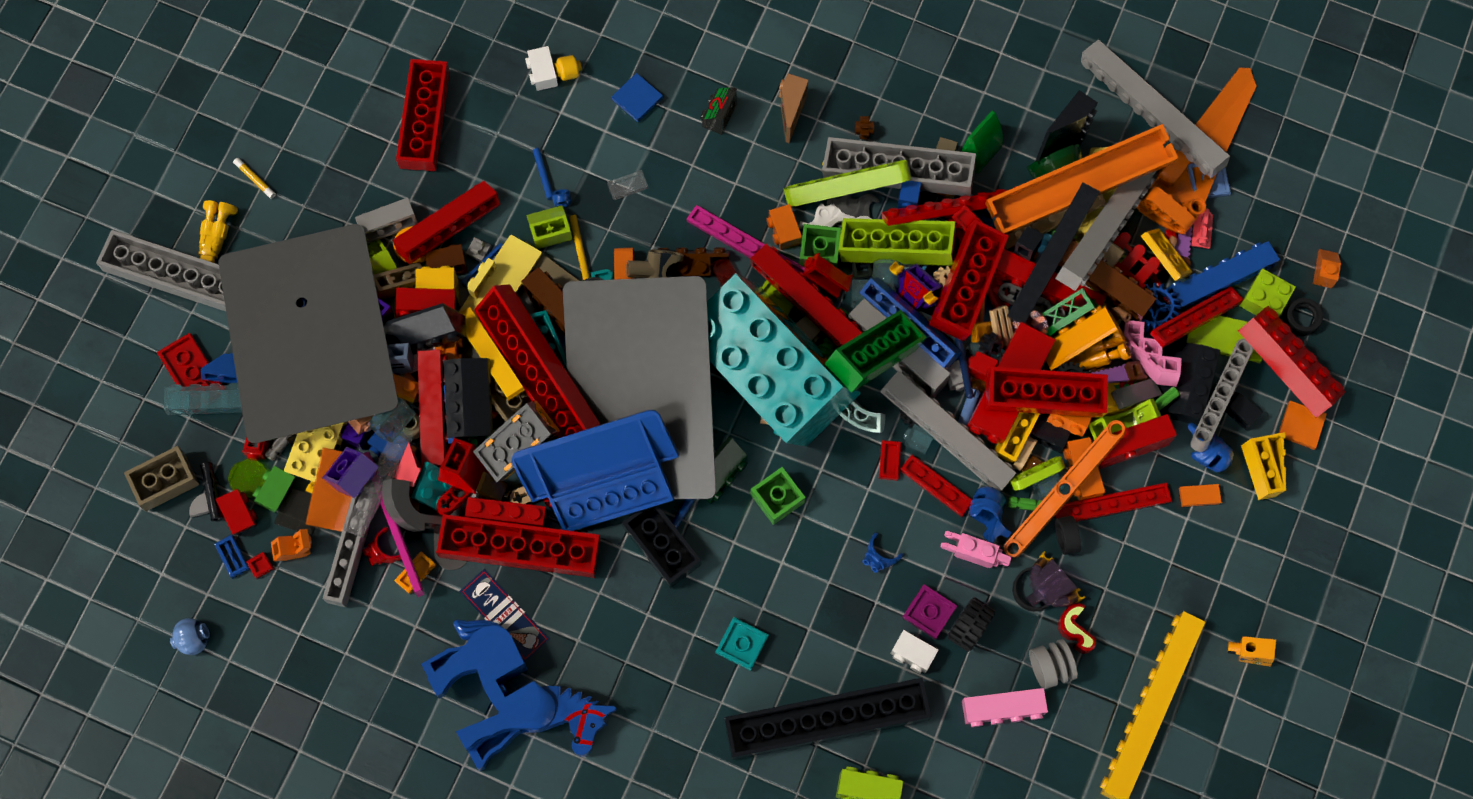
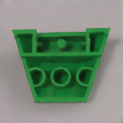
M991 111L969 135L961 150L962 152L976 153L975 173H979L1003 145L1002 128L994 111Z

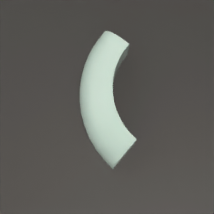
M856 399L839 414L843 419L859 429L882 433L884 430L885 414L868 411Z

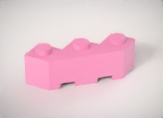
M1131 320L1125 322L1122 332L1127 341L1126 345L1130 349L1131 359L1133 361H1140L1143 371L1156 384L1177 387L1181 374V358L1162 356L1160 344L1155 339L1144 338L1145 322Z

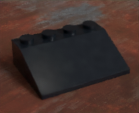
M1079 90L1046 131L1036 161H1041V159L1068 146H1075L1077 143L1081 144L1085 140L1090 125L1094 120L1093 117L1097 113L1095 108L1098 102Z
M1175 341L1162 348V356L1181 358V374L1177 387H1175L1180 392V395L1159 411L1161 416L1168 414L1170 419L1187 424L1194 423L1198 426L1207 406L1220 353L1219 349L1202 344ZM1157 384L1162 395L1171 387H1174Z

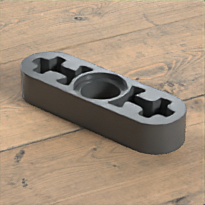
M1004 283L998 290V297L1000 300L1013 305L1015 293L1017 292L1019 295L1022 288L1011 283ZM1006 288L1009 289L1010 294L1008 296L1004 295ZM1040 297L1033 310L1039 312L1040 315L1051 308V303L1047 299ZM1041 304L1044 305V310L1042 312L1039 310V306Z

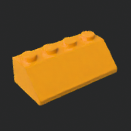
M1098 305L1091 310V314L1087 317L1082 315L1074 320L1075 324L1071 327L1066 325L1058 330L1059 334L1053 337L1055 342L1046 358L1051 371L1118 330V322L1106 305L1103 307Z

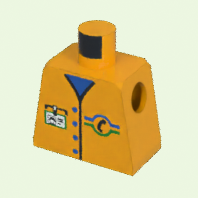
M1242 637L1240 643L1228 642L1227 653L1239 655L1238 661L1271 667L1275 658L1276 640ZM1246 648L1251 649L1253 652L1247 651Z

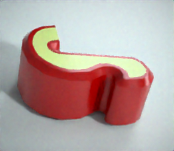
M1079 603L1069 606L1062 613L1058 621V631L1065 639L1077 641V644L1074 646L1075 650L1086 654L1095 648L1096 638L1075 622V619L1086 607Z

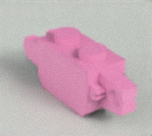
M945 531L944 536L957 541L958 544L954 546L949 543H941L940 547L953 552L957 558L986 568L998 567V564L1009 566L1011 557L1003 554V550L999 549V545L964 533L959 535Z

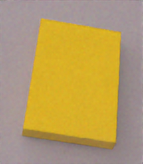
M1159 228L1147 231L1141 235L1175 281L1188 277L1192 273V270Z

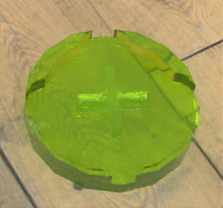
M244 459V461L237 462L231 468L228 476L231 489L233 491L240 489L241 492L245 491L248 498L254 497L252 495L257 486L262 487L265 482L262 477L266 469L262 463L255 460Z

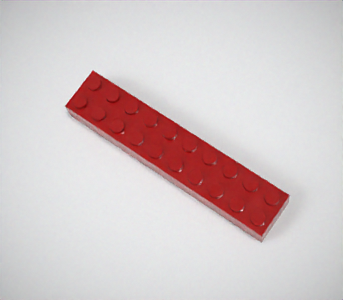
M510 284L494 285L474 311L524 387L531 401L537 400L559 428L560 432L554 436L555 439L601 425Z

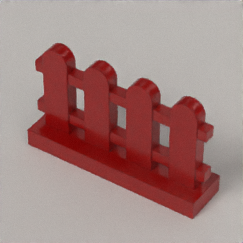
M1123 232L1120 236L1116 237L1113 243L1121 249L1126 248L1130 253L1121 263L1118 262L1115 266L1123 271L1122 275L1134 278L1139 282L1138 286L1144 289L1146 287L1144 282L1153 272L1155 274L1159 272L1157 268L1160 265V261L1157 257H1151L1149 260H1146L1143 257L1146 251L1145 247L1139 244L1132 248L1128 244L1131 240V235ZM1140 260L1144 266L1134 275L1130 272V269Z

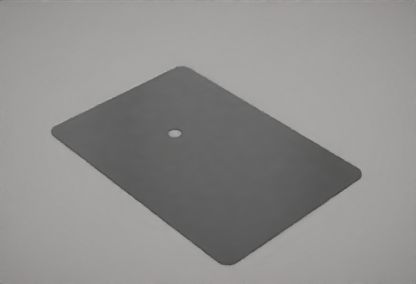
M352 224L227 253L220 257L218 262L246 438L249 442L260 443L389 412L397 407L398 398L365 231L361 225ZM299 298H305L307 304L300 308L296 305V301Z
M699 276L567 282L563 287L567 373L600 424L609 423L647 410L657 411L661 415L679 452L678 458L660 463L674 499L712 498L716 492L707 291L704 279Z

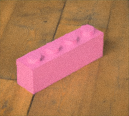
M1044 688L967 697L962 700L965 725L971 724V727L983 726V722H991V725L1002 724L1003 720L1011 719V722L1023 721L1024 717H1031V720L1042 719L1043 715L1048 712Z

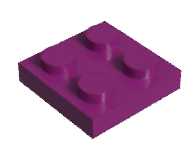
M924 584L902 618L936 640L957 605Z

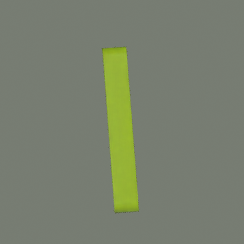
M900 160L790 185L783 188L787 205L790 204L791 207L898 184L909 181L912 178L907 160Z

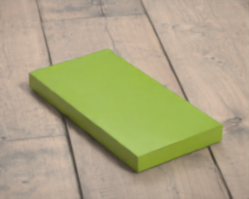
M1218 316L1188 333L1186 343L1202 344L1220 350L1219 354L1231 356L1236 343L1240 339H1245L1238 330L1248 322ZM1253 348L1248 361L1260 363L1262 357Z

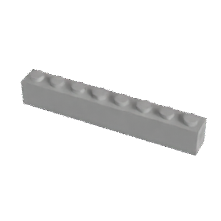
M898 370L880 392L989 487L1002 491L1016 474L1012 465L1008 462H1003L996 451L993 449L989 450L981 438L978 436L974 437L966 425L958 423L951 412L943 410L936 399L928 397L921 386L913 384L906 373H901Z

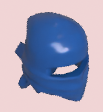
M1188 423V429L1194 435L1197 425ZM1214 433L1208 448L1203 452L1191 453V457L1196 462H1199L1200 465L1214 472H1222L1232 464L1234 452L1230 445H1227L1221 437L1216 436Z
M985 486L979 488L970 503V516L986 526L987 530L983 533V536L987 542L994 543L1000 535L1008 538L1012 532L1002 522L1003 509L1007 504L1006 497L993 487Z

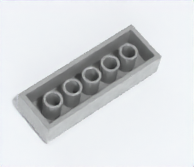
M863 299L848 316V320L850 322L854 321L860 327L862 333L887 318L866 299ZM920 347L914 353L892 366L895 370L906 373L910 377V381L915 385L921 386L925 390V394L929 395L930 398H935L947 385L951 374L947 367L943 368Z

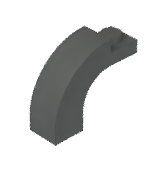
M398 479L383 481V502L389 516L396 524L412 532L435 529V526L441 525V516L421 514L414 509L409 499L410 481Z

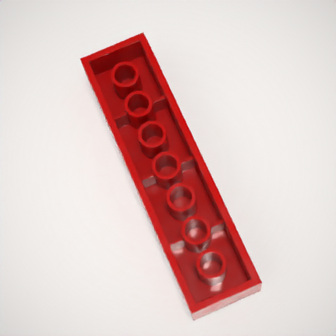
M443 514L436 553L439 558L595 578L601 539L598 534Z

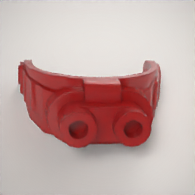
M388 527L382 528L375 536L373 542L363 549V554L369 556V563L372 566L377 563H393L401 560L400 555L388 556L384 554L377 545V539L389 530Z

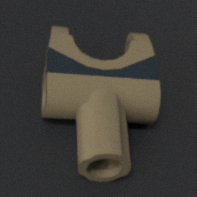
M649 250L648 261H627L626 276L634 278L667 277L666 270L669 265L683 261L684 255L669 250Z

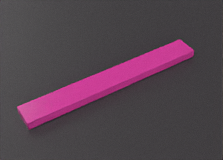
M698 205L694 207L686 219L688 223L748 258H751L765 245ZM782 254L779 255L784 260H789L794 270L804 273L805 268ZM806 277V281L808 283H813L817 287L819 286L815 282Z
M367 451L363 453L372 462H374L370 452ZM376 470L375 476L371 479L413 590L417 597L423 596L425 592L400 527L392 520L385 508L382 496L383 483L378 470Z

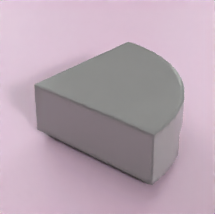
M206 493L197 496L193 500L189 510L191 518L210 513Z

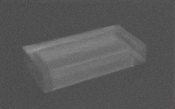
M642 170L607 182L613 200L648 189Z

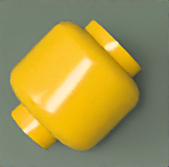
M573 55L559 57L556 63H554V70L557 78L559 77L562 81L576 79L579 76V71H582L580 60H576Z

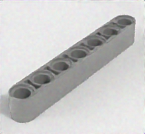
M1240 339L1236 343L1191 440V447L1195 451L1203 452L1208 448L1251 356L1253 347L1245 339Z

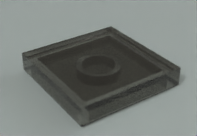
M289 487L274 524L296 532L300 529H308V534L312 537L316 526L305 524L312 495Z

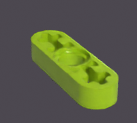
M1062 457L1051 458L1014 476L1010 480L1011 485L1015 491L1024 489L1060 472L1065 468Z

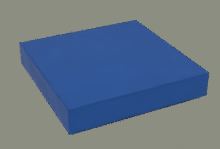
M636 73L611 99L634 120L639 122L663 99V95Z

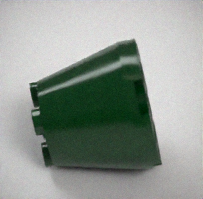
M1078 144L1068 146L1041 159V161L1038 160L1030 164L1026 168L1030 176L1036 179L1082 159L1081 149Z

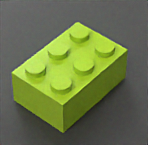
M848 766L840 772L836 798H901L903 781L899 780V776L887 774V777L878 776V772L867 770L866 773L858 772V768Z

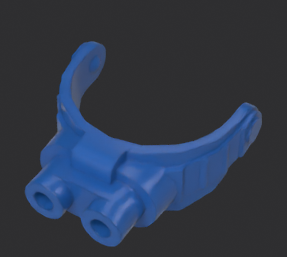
M878 533L873 534L863 559V563L867 566L870 565L875 573L892 566L903 557L902 552L893 559L880 556L873 546V541L877 538Z

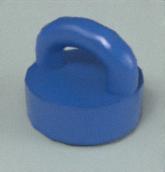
M567 189L554 191L552 193L554 205L556 207L561 205L563 208L568 207L571 204L570 191Z

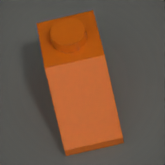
M1322 249L1318 250L1313 280L1314 285L1332 288L1339 279L1341 266L1338 253Z

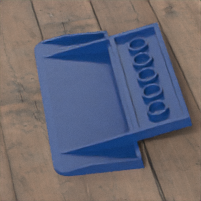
M647 410L516 451L511 460L531 501L534 502L548 497L562 530L574 531L673 501L674 495L660 463L678 458L679 452L661 415L655 410Z

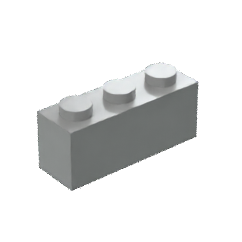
M408 198L355 217L357 224L364 228L367 244L396 234L406 227L418 224Z

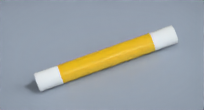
M239 158L233 161L270 199L276 196V193Z

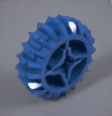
M1153 283V288L1146 284V288L1151 290L1155 294L1154 297L1157 298L1156 315L1154 316L1153 306L1147 313L1152 316V321H1148L1145 318L1141 321L1145 322L1144 327L1146 326L1147 333L1150 332L1151 328L1155 329L1180 315L1177 312L1181 310V305H1177L1180 303V299L1175 298L1177 293H1170L1171 287H1167L1164 290L1163 283L1159 288H1157L1156 283ZM1158 295L1166 298L1171 305L1160 302ZM1170 311L1167 317L1158 321L1161 314Z

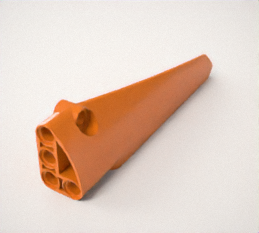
M1238 68L1195 124L1225 152L1229 148L1257 86L1251 68ZM1175 150L1178 159L1175 163L1161 168L1156 175V180L1148 189L1143 199H1141L1137 209L1160 226L1184 235L1199 215L1206 210L1205 201L1216 175L1210 178L1206 174L1204 175V180H1202L1203 173L1199 167L1192 168L1197 188L1194 192L1187 168L1188 164L1192 162L1188 161L1180 150Z

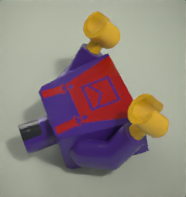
M895 261L889 267V270L894 275H898V295L913 309H928L937 305L938 297H936V294L940 291L942 285L919 265L915 264L904 269L903 265H899Z

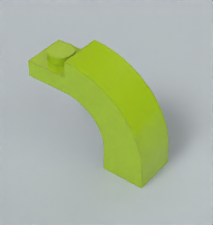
M1148 399L1123 413L1103 416L1091 422L1088 426L1095 440L1107 425L1114 420L1121 421L1128 428L1160 417L1161 414L1154 399ZM1118 424L1111 428L1112 433L1122 430V426Z

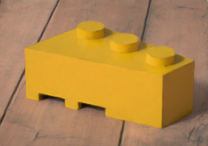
M1285 432L1251 438L1241 445L1258 500L1277 497L1286 491V467H1284V456L1286 455V449H1284Z

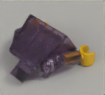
M1044 551L1033 564L1030 573L1031 583L1029 586L1034 592L1026 597L1028 602L1033 607L1041 601L1046 606L1061 607L1082 601L1085 596L1080 597L1078 595L1081 589H1076L1075 584L1054 562L1053 557L1050 559L1045 557L1046 551Z

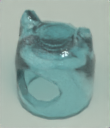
M884 259L873 262L872 278L879 277L896 293L899 290L898 275H894L889 270V267L895 261Z

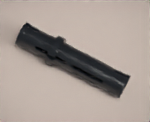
M205 462L200 467L203 476L202 486L205 487L210 520L219 521L223 519V515L216 501L219 498L216 485L218 484V479L215 478L213 463Z

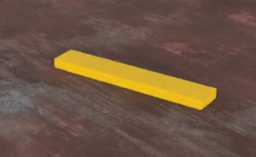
M468 307L460 312L465 315L467 338L480 358H490V373L507 399L510 400L525 390L472 309Z

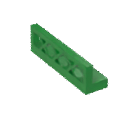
M1084 288L1078 290L1039 315L1054 317L1053 324L1045 328L1047 330L1046 335H1052L1097 307L1098 304L1095 299L1091 300ZM1079 294H1082L1087 302L1082 307L1074 305L1075 297ZM1062 305L1070 307L1069 314L1066 317L1058 315L1059 307Z

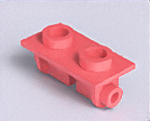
M1207 208L1193 223L1191 242L1193 247L1210 249L1213 214Z

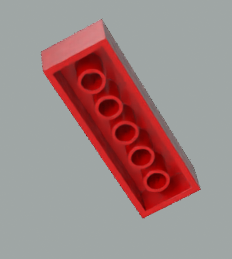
M410 60L396 155L399 169L436 171L450 76L448 63L445 61Z
M976 219L967 227L929 322L930 326L961 341H964L971 335L1009 235Z
M1269 306L1265 307L1238 330L1315 418L1333 406L1346 392L1342 384L1330 375L1329 370L1320 364L1317 357L1304 346L1303 341L1292 333L1290 327L1283 323L1276 311Z
M990 367L986 371L985 410L1100 418L1107 414V374Z

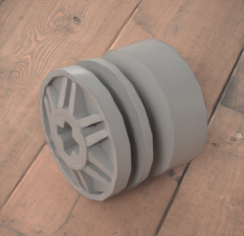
M1057 640L1056 644L1054 642L1049 643V652L1043 645L1029 650L1033 672L1039 685L1044 690L1058 685L1057 676L1063 683H1066L1068 678L1071 681L1077 679L1078 673L1075 659L1065 640Z

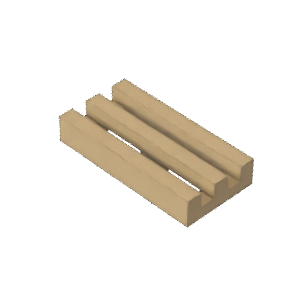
M1008 306L989 310L993 332L1000 338H1003V341H1001L1002 347L1008 345L1013 335L1011 320L1007 317L1009 313Z

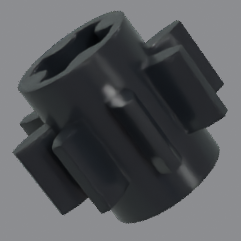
M991 332L990 335L984 334L979 340V345L981 346L979 350L987 356H991V354L997 355L1002 349L1001 341L1003 339L994 332Z

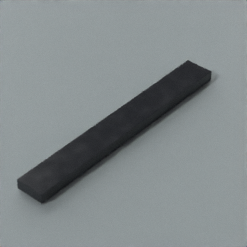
M1085 183L1081 184L1007 314L1008 318L1017 323H1026L1100 193L1099 190Z

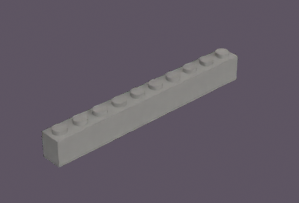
M1097 40L1082 52V65L1092 71L1098 80H1102L1109 90L1115 92L1125 104L1130 105L1137 115H1141L1149 126L1156 127L1163 124L1173 147L1178 151L1180 150L1188 161L1197 165L1203 174H1207L1212 178L1227 166L1230 155L1100 40Z
M1156 171L1119 186L1055 279L1074 291L1077 290L1079 285H1085L1090 277L1087 273L1090 275L1097 267L1095 262L1099 264L1105 255L1102 251L1105 253L1108 251L1112 244L1110 240L1114 242L1120 233L1117 229L1122 230L1127 222L1124 219L1128 220L1134 212L1133 209L1137 208L1141 199L1147 193V188H1150L1155 181L1152 177Z

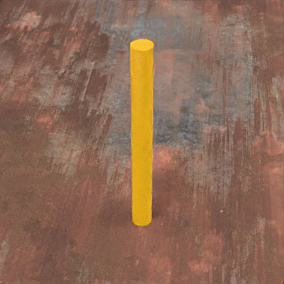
M571 215L569 216L582 278L585 280L590 278L577 216Z

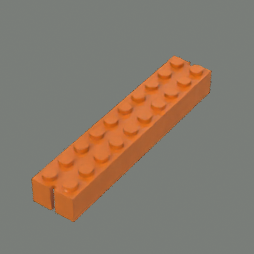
M1161 124L989 198L985 204L991 218L996 217L994 220L996 229L1008 235L1068 209L1082 183L1099 190L1100 193L1098 195H1101L1175 163L1178 156L1172 143L1164 148L1163 145L1170 138L1164 125Z

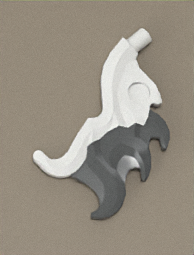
M853 194L844 195L839 199H827V206H824L822 203L818 206L815 218L810 222V225L833 227L837 223H842L843 218L871 219L869 206L873 202L879 203V200L871 194L863 195L858 199H852L851 196ZM800 221L799 229L803 230L804 224L809 223Z

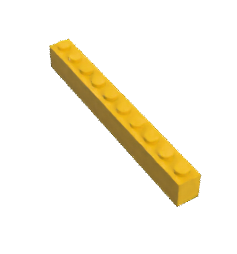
M1184 611L1179 616L1175 615L1171 623L1174 626L1171 633L1168 632L1163 643L1166 646L1163 651H1159L1156 657L1158 664L1156 668L1151 669L1148 675L1150 682L1141 691L1140 697H1142V700L1133 709L1132 714L1135 716L1133 721L1128 722L1124 730L1126 737L1124 741L1120 740L1116 748L1118 755L1116 759L1112 758L1108 769L1111 771L1108 777L1105 776L1101 782L1100 788H1102L1100 794L1110 799H1129L1205 621Z

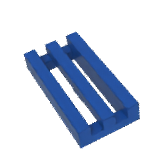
M233 535L214 544L232 579L236 575H241L244 571L250 570ZM229 541H231L243 565L241 568L228 544ZM223 544L236 568L235 571L232 570L221 548Z

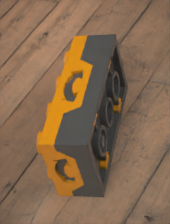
M532 401L519 409L473 452L494 480L499 482L507 479L515 472L511 459L516 451L548 442L560 430L538 401Z

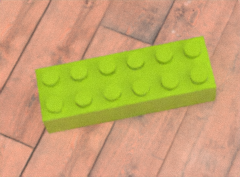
M843 218L838 248L841 262L893 264L897 261L898 264L952 266L957 240L955 221L919 220L888 226L883 219Z

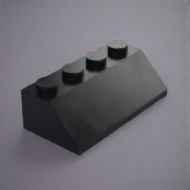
M443 303L383 322L388 344L409 343L412 353L426 351L432 347H440L445 343L456 342L460 338L466 337L465 315Z
M490 358L444 360L447 438L468 439L491 436L493 434Z

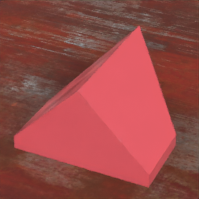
M409 442L394 478L410 481V486L415 487L423 467H421Z

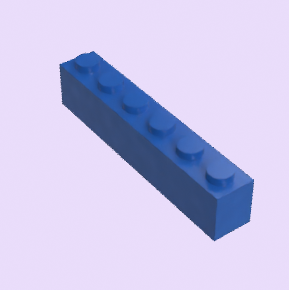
M1269 241L1263 244L1259 242L1253 245L1251 250H1242L1232 259H1229V257L1225 258L1215 267L1211 265L1198 275L1194 273L1188 276L1184 282L1177 281L1170 286V293H1177L1175 298L1180 299V303L1177 305H1181V310H1179L1181 312L1230 286H1236L1258 275L1262 268L1269 270L1275 267L1280 259Z
M879 277L870 278L859 292L887 318L902 310L927 337L919 347L943 368L951 367L962 353L941 332L930 326L924 317Z

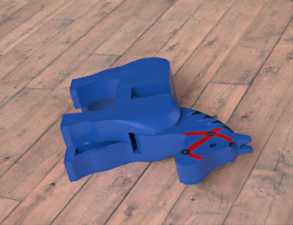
M455 620L453 626L461 639L468 640V642L460 647L448 648L421 664L428 676V681L439 699L446 695L452 684L459 678L478 672L487 696L499 713L460 729L456 733L480 772L486 769L488 762L493 756L503 751L519 734L543 732L564 723H569L570 730L575 736L572 741L574 753L577 756L585 757L592 752L598 731L607 726L608 716L617 710L614 706H603L599 701L582 692L561 686L541 687L535 681L509 695L503 684L528 669L510 633L499 624L488 620Z

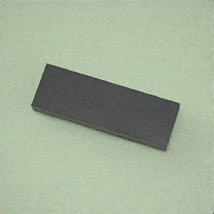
M1148 379L1111 392V395L1118 408L1122 410L1143 403L1148 399L1158 398L1162 393L1157 384L1152 379Z

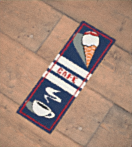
M485 569L459 591L485 620L499 624L510 633L524 662L550 640Z

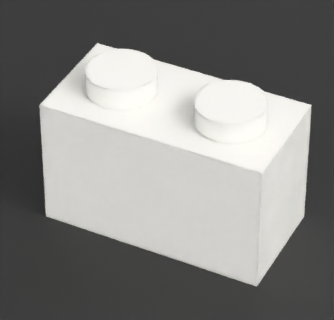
M549 46L528 50V58H525L527 69L532 70V74H529L531 85L535 84L537 91L558 86Z
M903 630L890 654L894 655L893 659L902 664L906 662L911 665L910 668L913 671L921 674V672H927L938 649Z

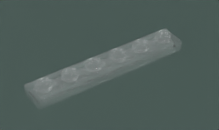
M395 426L376 464L378 466L376 474L371 480L367 481L344 526V531L363 538L383 499V481L393 479L408 442L411 443L414 437L413 433Z

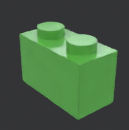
M273 466L271 470L267 468L262 477L265 482L262 487L257 486L252 495L256 497L253 502L275 513L295 476L276 466Z

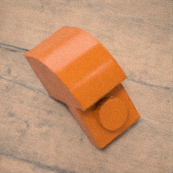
M300 529L293 536H279L271 542L274 561L293 560L311 554L312 540L308 534V529Z

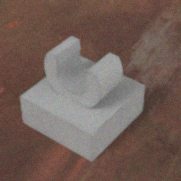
M474 237L466 251V256L481 262L488 255L492 247L490 244Z

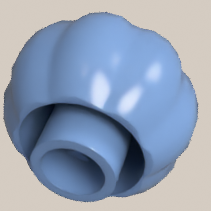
M185 618L175 625L170 643L174 649L177 648L183 654L196 655L205 649L210 633L205 623H201L196 619Z

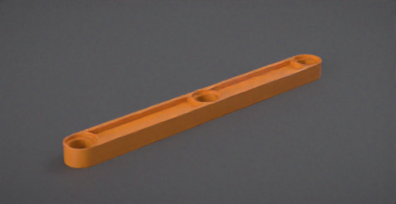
M1114 420L1107 425L1004 545V551L1008 556L1016 558L1026 550L1124 437L1126 427L1121 421ZM1116 424L1122 426V432L1118 435H1114L1111 432L1112 426ZM1063 484H1068L1071 488L1070 492L1066 495L1060 493V487ZM1012 543H1016L1019 546L1016 554H1010L1008 551V547Z

